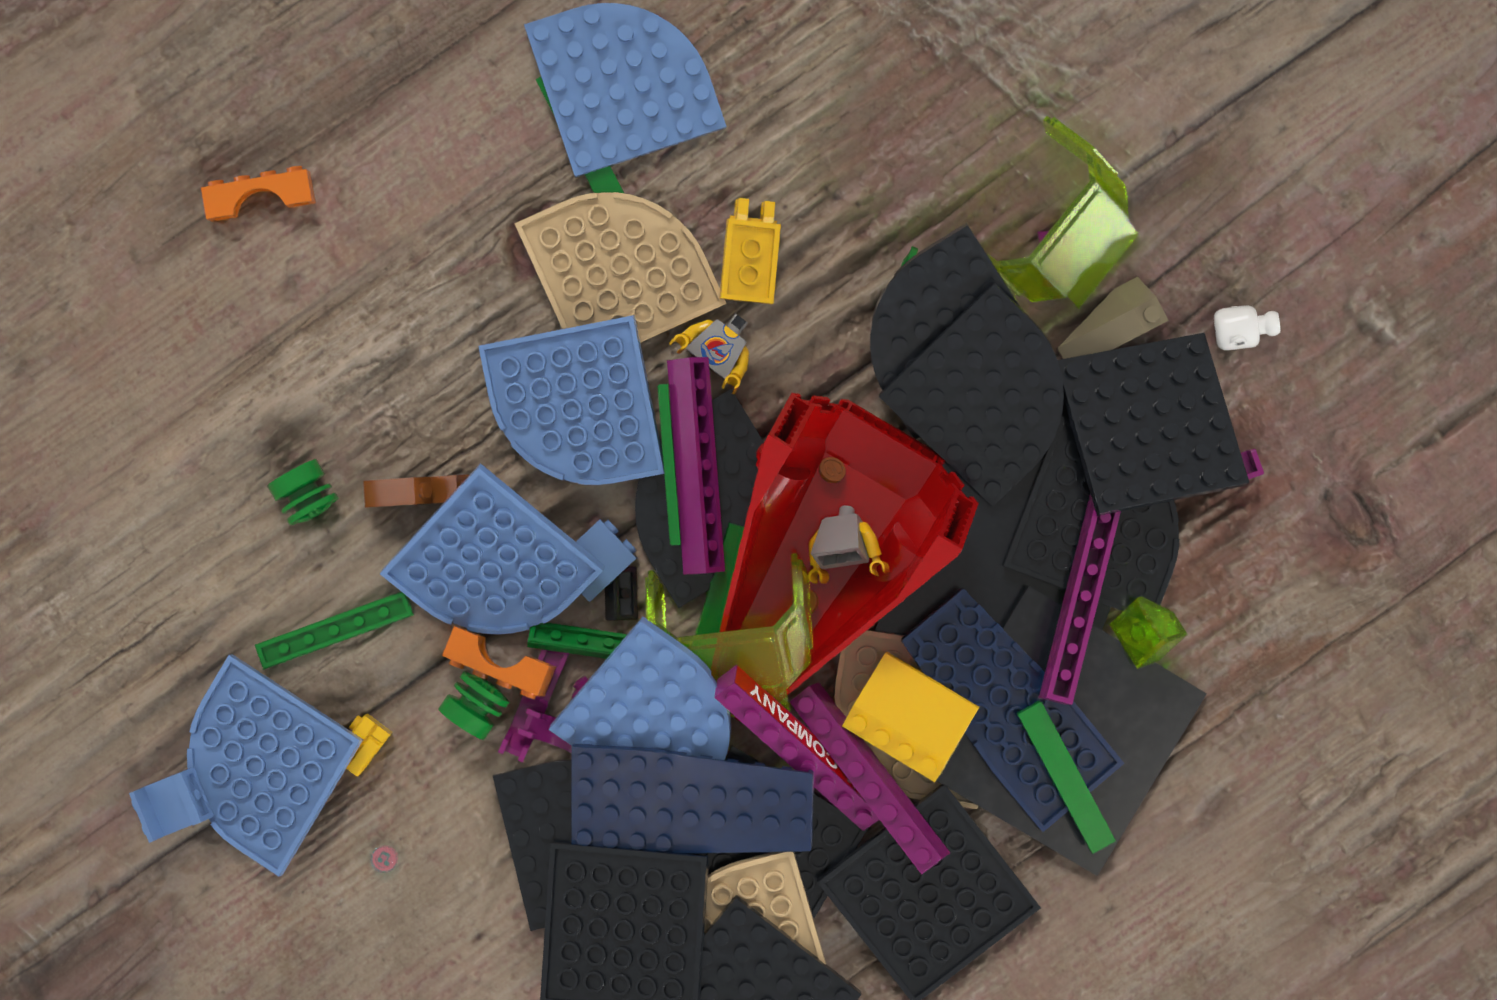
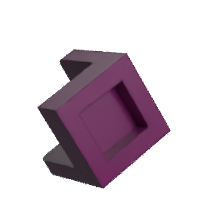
M1256 449L1241 452L1248 479L1263 475L1264 471Z

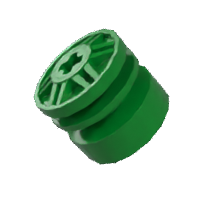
M317 459L308 461L290 470L267 485L275 501L288 498L290 503L283 507L281 510L282 514L295 510L296 513L286 519L289 526L307 522L328 510L339 499L336 493L326 497L323 496L325 492L332 488L330 483L318 487L316 482L325 473Z
M464 671L460 678L468 687L456 682L454 687L462 696L459 698L448 694L438 710L461 729L484 740L494 726L486 715L490 713L500 717L502 711L494 704L496 703L506 708L510 701L488 680Z

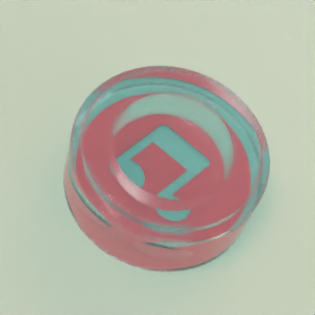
M379 846L371 855V865L377 872L388 873L396 867L398 854L390 846Z

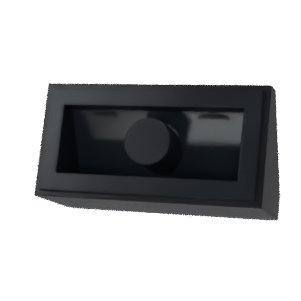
M636 566L627 567L605 587L606 620H638Z

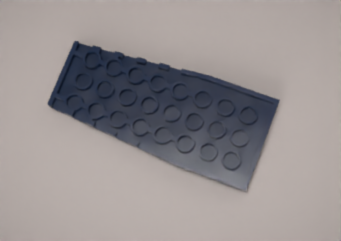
M959 589L901 638V642L925 675L979 706L965 734L989 769L1042 832L1067 813L1068 809L1019 720L1017 712L1039 700L1043 703L1090 792L1125 764L1074 701L1072 705H1064L1039 698L1045 672L965 589Z
M575 743L572 745V844L669 853L811 851L813 770L804 772L792 770V767L782 766V768L768 767L764 763L755 762L754 765L740 763L739 760L735 759L725 761L713 759V756L700 755V757L687 755L685 752L656 748Z

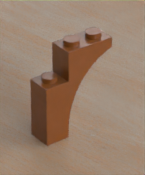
M470 474L363 481L365 508L444 503Z

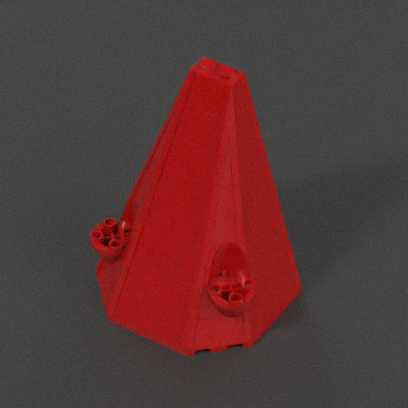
M791 393L766 440L756 451L758 472L710 668L712 671L711 675L716 682L720 676L737 664L780 702L799 687L801 683L821 669L828 661L849 646L855 639L871 628L877 621L903 602L905 598L926 583L932 576L958 557L963 549L979 503L974 497L970 496L968 498L961 491L965 485L956 473H947L943 467L945 460L934 450L846 399H841L838 404L829 403L831 400L828 397L813 395L810 400H802V396L799 393ZM834 457L844 464L846 473L840 482L829 483L820 476L819 465L825 458ZM841 506H851L855 509V514H858L863 522L868 523L875 533L882 553L879 555L880 560L889 565V573H884L882 565L879 564L877 566L879 576L873 575L869 568L872 558H869V563L823 569L828 572L829 581L826 584L820 583V576L818 575V583H812L808 579V574L813 569V565H810L809 541L819 529L824 518L838 516ZM802 589H809L815 592L819 599L817 610L810 616H802L796 613L793 608L794 596ZM730 712V714H731L736 720L740 721L738 718H736V717Z

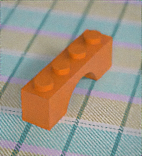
M293 166L286 168L287 172L276 174V171L272 170L261 172V177L250 179V175L234 177V182L224 183V180L210 181L208 186L201 187L206 219L213 222L236 218L242 203L250 195L262 191L277 194L289 208L315 204L311 173L307 169H303L302 166Z
M457 626L453 627L442 655L450 659L449 664L460 669H464L465 666L474 669L472 674L487 679L488 676L496 678V684L507 689H511L512 686L520 688V694L531 699H535L536 696L545 697L556 670V666L530 656H525L520 662L511 667L503 668L494 663L489 657L486 649V637Z

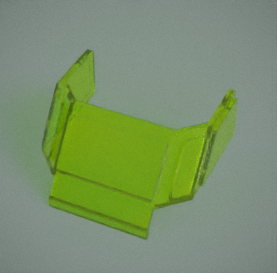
M1046 116L1043 119L1046 134L1088 164L1090 181L1029 257L997 261L988 253L987 255L1009 289L1017 296L1023 295L1030 302L1068 297L1075 307L1079 309L1137 238L1139 233L1128 222L1127 189L1124 182L1117 176L1116 170L1094 146L1055 117L1051 119Z
M797 553L791 554L794 604L774 626L676 637L666 629L664 587L655 571L648 570V577H645L647 620L696 654L712 671L711 675L716 682L726 672L738 665L788 711L791 710L786 688H789L811 663L810 649H813L808 572L803 560L799 559Z

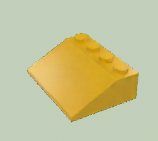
M886 651L854 703L842 727L935 782L946 767L977 713L979 706Z

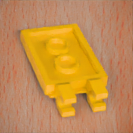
M738 198L735 200L734 216L730 215L726 222L719 299L772 305L774 304L781 224H777V221L774 220L775 202H762L760 219L748 217L749 199Z

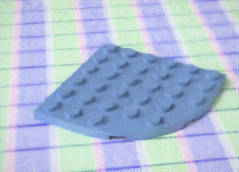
M598 3L573 8L524 24L575 178L727 127L709 73L698 51L679 29L660 16L631 5Z
M635 315L478 346L489 401L497 424L511 442V446L531 465L557 479L583 485L612 484L664 474L661 444Z
M480 463L381 570L380 575L425 611L451 625L454 623L466 627L467 631L483 634H511L529 630L530 627L540 623L544 624L559 615L602 573L605 566Z
M642 617L552 722L549 730L571 746L575 743L656 748L685 752L690 756L700 757V755L713 756V759L725 760L731 737L730 711L714 698L717 682L711 675L712 671L683 644L645 617Z
M231 654L226 658L195 713L190 728L189 748H187V768L194 767L214 814L213 817L209 818L210 825L236 849L279 877L284 874L363 739Z

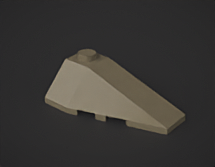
M1136 277L1113 289L1061 343L1057 351L1062 359L1113 350L1169 320L1157 297L1139 277Z

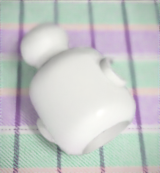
M1244 305L1222 308L1214 314L1216 342L1222 350L1256 347L1260 342V335L1276 336L1280 333L1279 314L1276 311H1269L1264 315L1257 316V311L1254 307Z

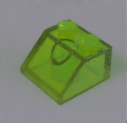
M1142 596L1134 600L1109 624L1137 669L1160 661L1188 635L1174 612Z

